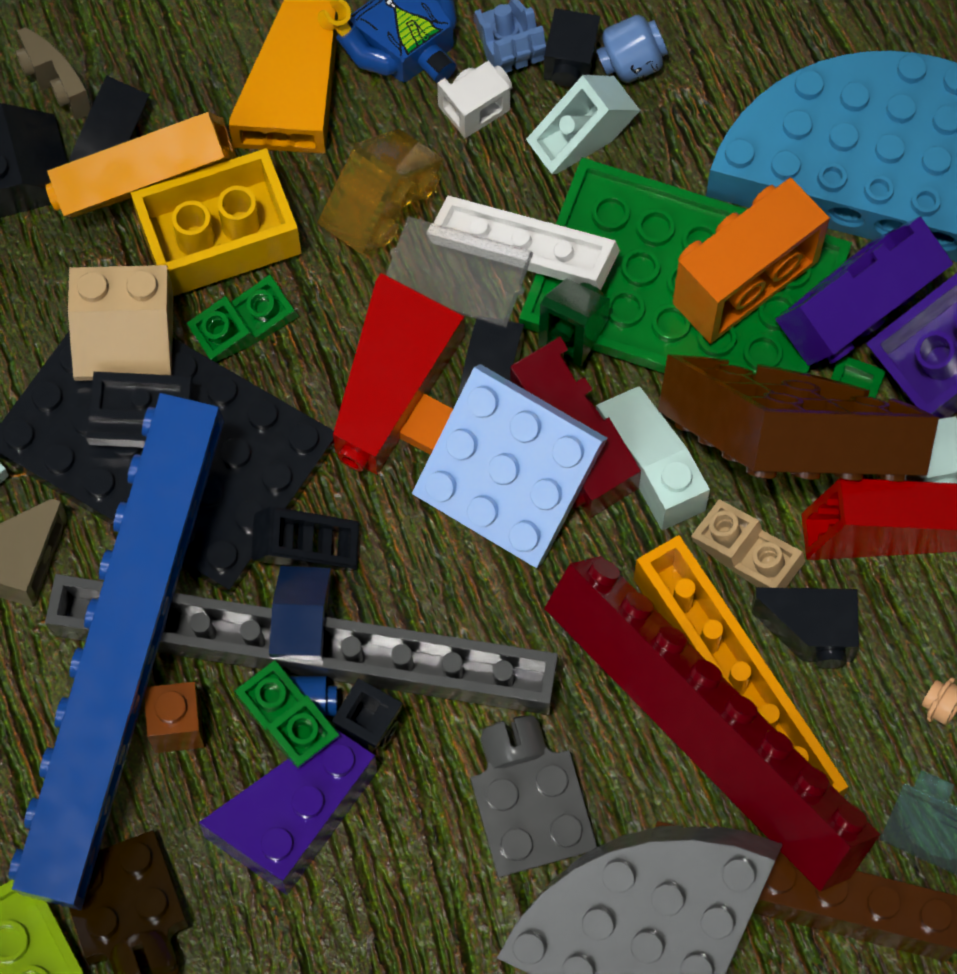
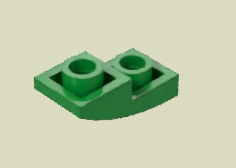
M269 274L232 301L224 296L186 324L209 359L217 362L270 336L298 318L299 314L277 281Z
M276 660L272 661L234 690L235 697L297 769L339 737V734L307 695L304 697Z

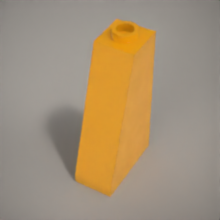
M331 0L283 1L231 113L229 128L234 148L259 150L267 148V150L326 154L337 47L336 36L338 32L335 29L327 30L321 27L318 22V13L326 10L331 18L337 21L338 14L332 8Z
M206 112L48 170L51 183L46 184V191L55 211L61 210L65 217H76L132 198L130 192L237 158L223 118Z

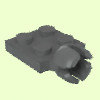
M518 716L513 718L514 722H511V728L516 747H511L504 721L491 724L483 729L480 740L487 768L482 774L470 777L469 779L497 879L584 855L597 848L570 751L551 752L545 745L540 724L534 716Z

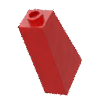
M380 273L375 281L333 432L335 453L338 454L340 461L356 471H363L365 468L378 475L400 440L399 432L424 393L426 395L429 394L465 337L463 315Z
M839 478L801 513L806 560L957 552V483L898 482L880 479L855 481Z

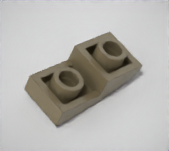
M26 27L17 30L22 48L16 50L15 54L25 77L34 74L41 90L51 87L59 106L62 107L68 104L75 120L88 116L91 106L86 89L69 62L55 47L37 33Z

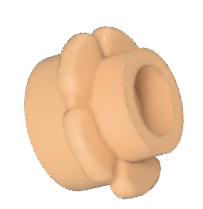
M950 678L945 684L936 680L926 694L922 706L929 710L927 713V720L929 722L935 719L947 726L956 715L957 685H955V678Z

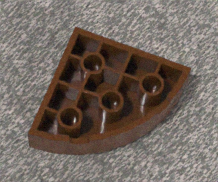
M672 354L667 355L658 406L660 413L675 421L674 426L676 428L694 433L698 436L697 441L699 443L716 447L722 451L721 456L723 458L741 463L746 466L748 474L760 478H775L777 472H790L792 475L804 479H819L821 473H833L837 477L855 481L862 480L864 474H876V476L882 479L898 482L905 481L906 475L927 476L939 417L893 398L889 399L887 403L877 398L868 397L869 390L816 375L757 364L756 373H753V371L747 368L729 365V360Z

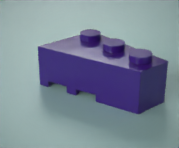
M919 216L868 242L776 317L775 320L808 366L825 358L832 364L853 350L854 345L851 341L859 335L861 338L865 337L879 328L885 322L884 316L910 302L916 296L915 293L954 263L922 217Z

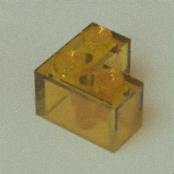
M401 129L355 143L317 224L360 254L387 246L398 231L399 224L396 223V220L402 208L420 199H427L436 189L440 180L437 172L444 158Z

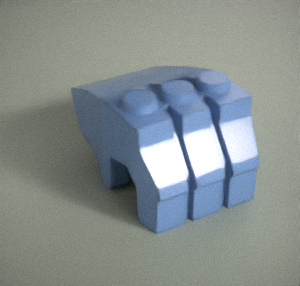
M510 0L508 5L501 4L483 13L480 9L474 11V22L485 56L493 67L498 65L508 73L512 71V66L516 69L528 66V60L532 64L544 60L546 51L543 25L536 27L535 13L532 7L526 8L519 0Z

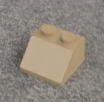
M167 265L69 267L68 320L73 377L75 381L93 380L94 371L172 375L174 290Z

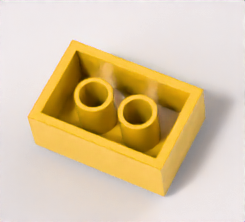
M267 148L130 192L137 220L153 264L168 266L174 290L173 296L301 254L298 227Z

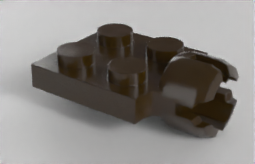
M154 830L99 850L82 911L69 908L89 966L97 962L108 961L112 966L114 974H144L142 968L150 966L153 974H178L179 965L171 939L178 931L188 928V924Z

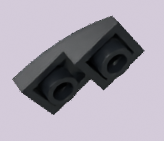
M106 75L69 161L72 162L130 141L150 94Z
M477 316L466 355L458 398L473 368L480 364L510 381V366L520 359L525 324Z

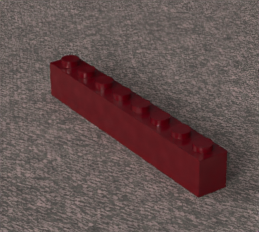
M602 556L570 563L544 609L768 839L783 844L780 851L820 892L850 879L881 835L867 821L865 814L859 808L850 804L830 784L828 777L822 771L813 767L793 747L791 740L783 733L777 731L758 712L755 704L742 696L722 676L717 666L707 661L689 644L685 634L671 626L654 609L653 603L646 596L638 593L620 575L619 569L613 563L605 560Z

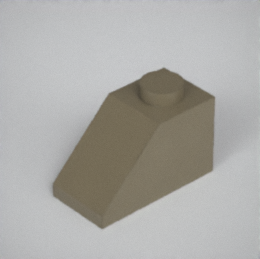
M51 498L0 523V598L34 608L68 520L61 501Z

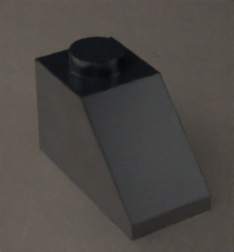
M756 587L752 600V614L798 658L804 662H816V666L829 669L845 666L846 662L854 661L859 649L857 589Z

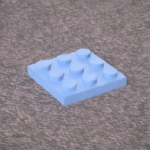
M480 364L473 368L412 494L533 567L538 568L543 564L608 438Z

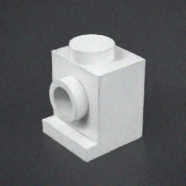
M489 61L476 69L468 68L455 78L452 84L445 78L437 83L438 106L465 139L510 111L512 83L500 66L493 67Z

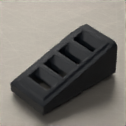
M270 506L256 512L254 515L252 560L291 566L331 568L345 571L357 570L359 521ZM294 527L298 528L297 549H293ZM314 529L318 530L317 552H313ZM332 531L338 532L337 556L331 555Z

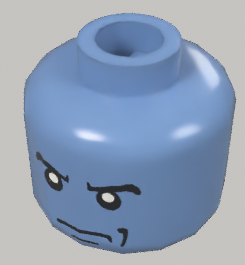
M639 14L604 29L602 33L604 47L597 49L599 59L606 74L609 75L616 72L618 78L623 83H631L659 71L663 66L662 56L669 54L655 20L648 22L645 17Z

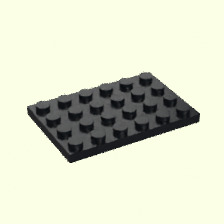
M68 331L1 422L0 459L113 526L118 505L121 501L127 503L133 485L128 483V471L132 458L135 454L141 455L143 448L88 444L86 434L89 428L88 416L93 380H74L70 332ZM173 338L172 375L191 376L193 380L192 400L219 407L224 419L182 567L232 596L255 562L252 560L255 513L270 506L292 509L334 448V430Z

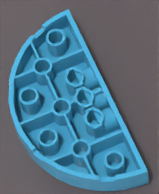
M866 51L826 59L795 71L760 94L730 127L712 163L706 196L750 208L756 196L763 189L770 185L778 187L791 177L830 217L828 229L874 240L921 216L950 259L957 262V63L940 57L914 52Z

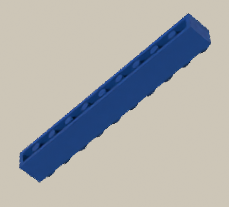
M160 393L156 408L149 406L146 411L142 425V436L147 438L142 454H135L133 456L128 471V483L133 485L127 503L122 501L119 503L114 518L113 530L118 532L113 551H105L99 568V579L104 580L98 599L92 598L86 610L84 628L89 629L84 649L77 647L72 657L69 676L75 679L69 698L62 697L57 707L54 726L60 729L54 748L47 747L42 757L39 776L45 778L39 798L33 797L26 811L24 827L29 829L24 850L18 848L10 864L9 879L14 880L12 889L20 895L82 911L224 424L221 411L217 406Z

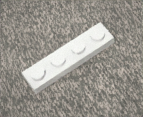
M449 195L428 233L434 245L563 281L567 278L578 284L583 282L589 283L600 290L620 251L616 241Z

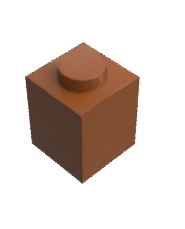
M186 682L147 687L144 695L147 737L153 752L163 753L205 748L201 698L196 683Z

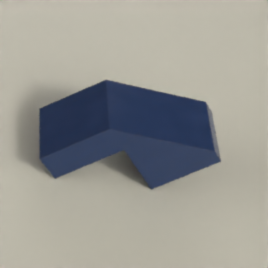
M280 566L272 603L270 658L322 660L325 617H328L331 568Z

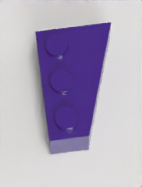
M337 729L335 731L339 734V737L297 769L287 759L198 822L205 839L286 895L289 894L377 773L375 755Z

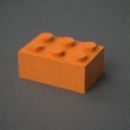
M791 177L778 187L774 185L766 187L756 196L750 208L740 215L737 212L730 214L718 225L713 236L703 243L700 240L691 243L680 254L672 304L711 344L819 262L830 217Z

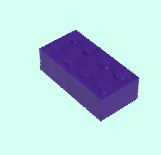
M957 273L866 343L873 355L915 407L939 417V419L948 418L957 412Z

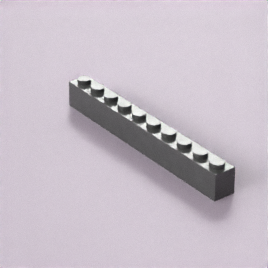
M55 574L45 624L55 636L86 641L89 629L84 628L86 610L92 598H99L103 581ZM174 593L157 650L158 653L263 669L276 660L284 672L289 674L327 676L328 680L355 684L359 678L376 688L550 715L558 663L557 653L325 617L322 660L270 658L269 645L272 608Z

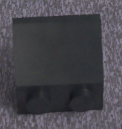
M0 103V218L52 205L46 191V184L51 183L47 171L68 163L54 114Z

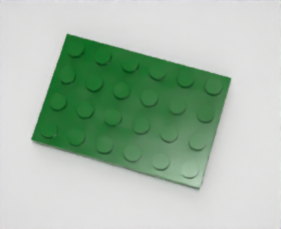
M581 157L556 221V225L615 240L620 250L601 288L605 297L610 299L608 321L591 350L661 373L665 372L667 355L672 354L729 360V365L744 367L753 371V373H756L757 364L808 374L810 366L806 364L775 318L843 264L848 258L852 242L826 234L819 262L710 344L672 304L679 263L678 258L691 243L697 240L703 243L713 236L718 225L727 216L735 212L740 215L747 209ZM536 273L520 314L519 323L525 324L526 329L539 333L540 304L543 298L563 280Z

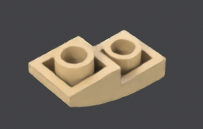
M720 499L691 535L692 541L705 552L756 587L786 588L806 562L803 551L763 531L758 519Z

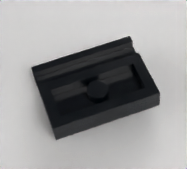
M94 371L88 416L89 428L86 434L88 444L144 448L147 437L142 436V425L148 407L156 408L160 393L192 400V377Z

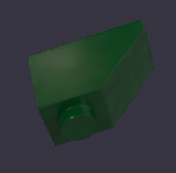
M566 278L550 291L540 304L538 346L543 347L561 336L568 348L564 352L563 358L582 366L608 321L610 299L605 297L600 289L589 283L583 282L578 284Z

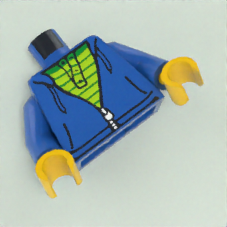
M331 0L330 4L336 10L338 20H333L326 10L318 13L320 26L327 30L335 29L338 32L336 39L360 69L385 76L392 75L400 82H408L424 70L435 83L444 78L447 80L456 69V63L446 54L453 47V30L457 25L454 0H370L352 14L350 6L345 0Z

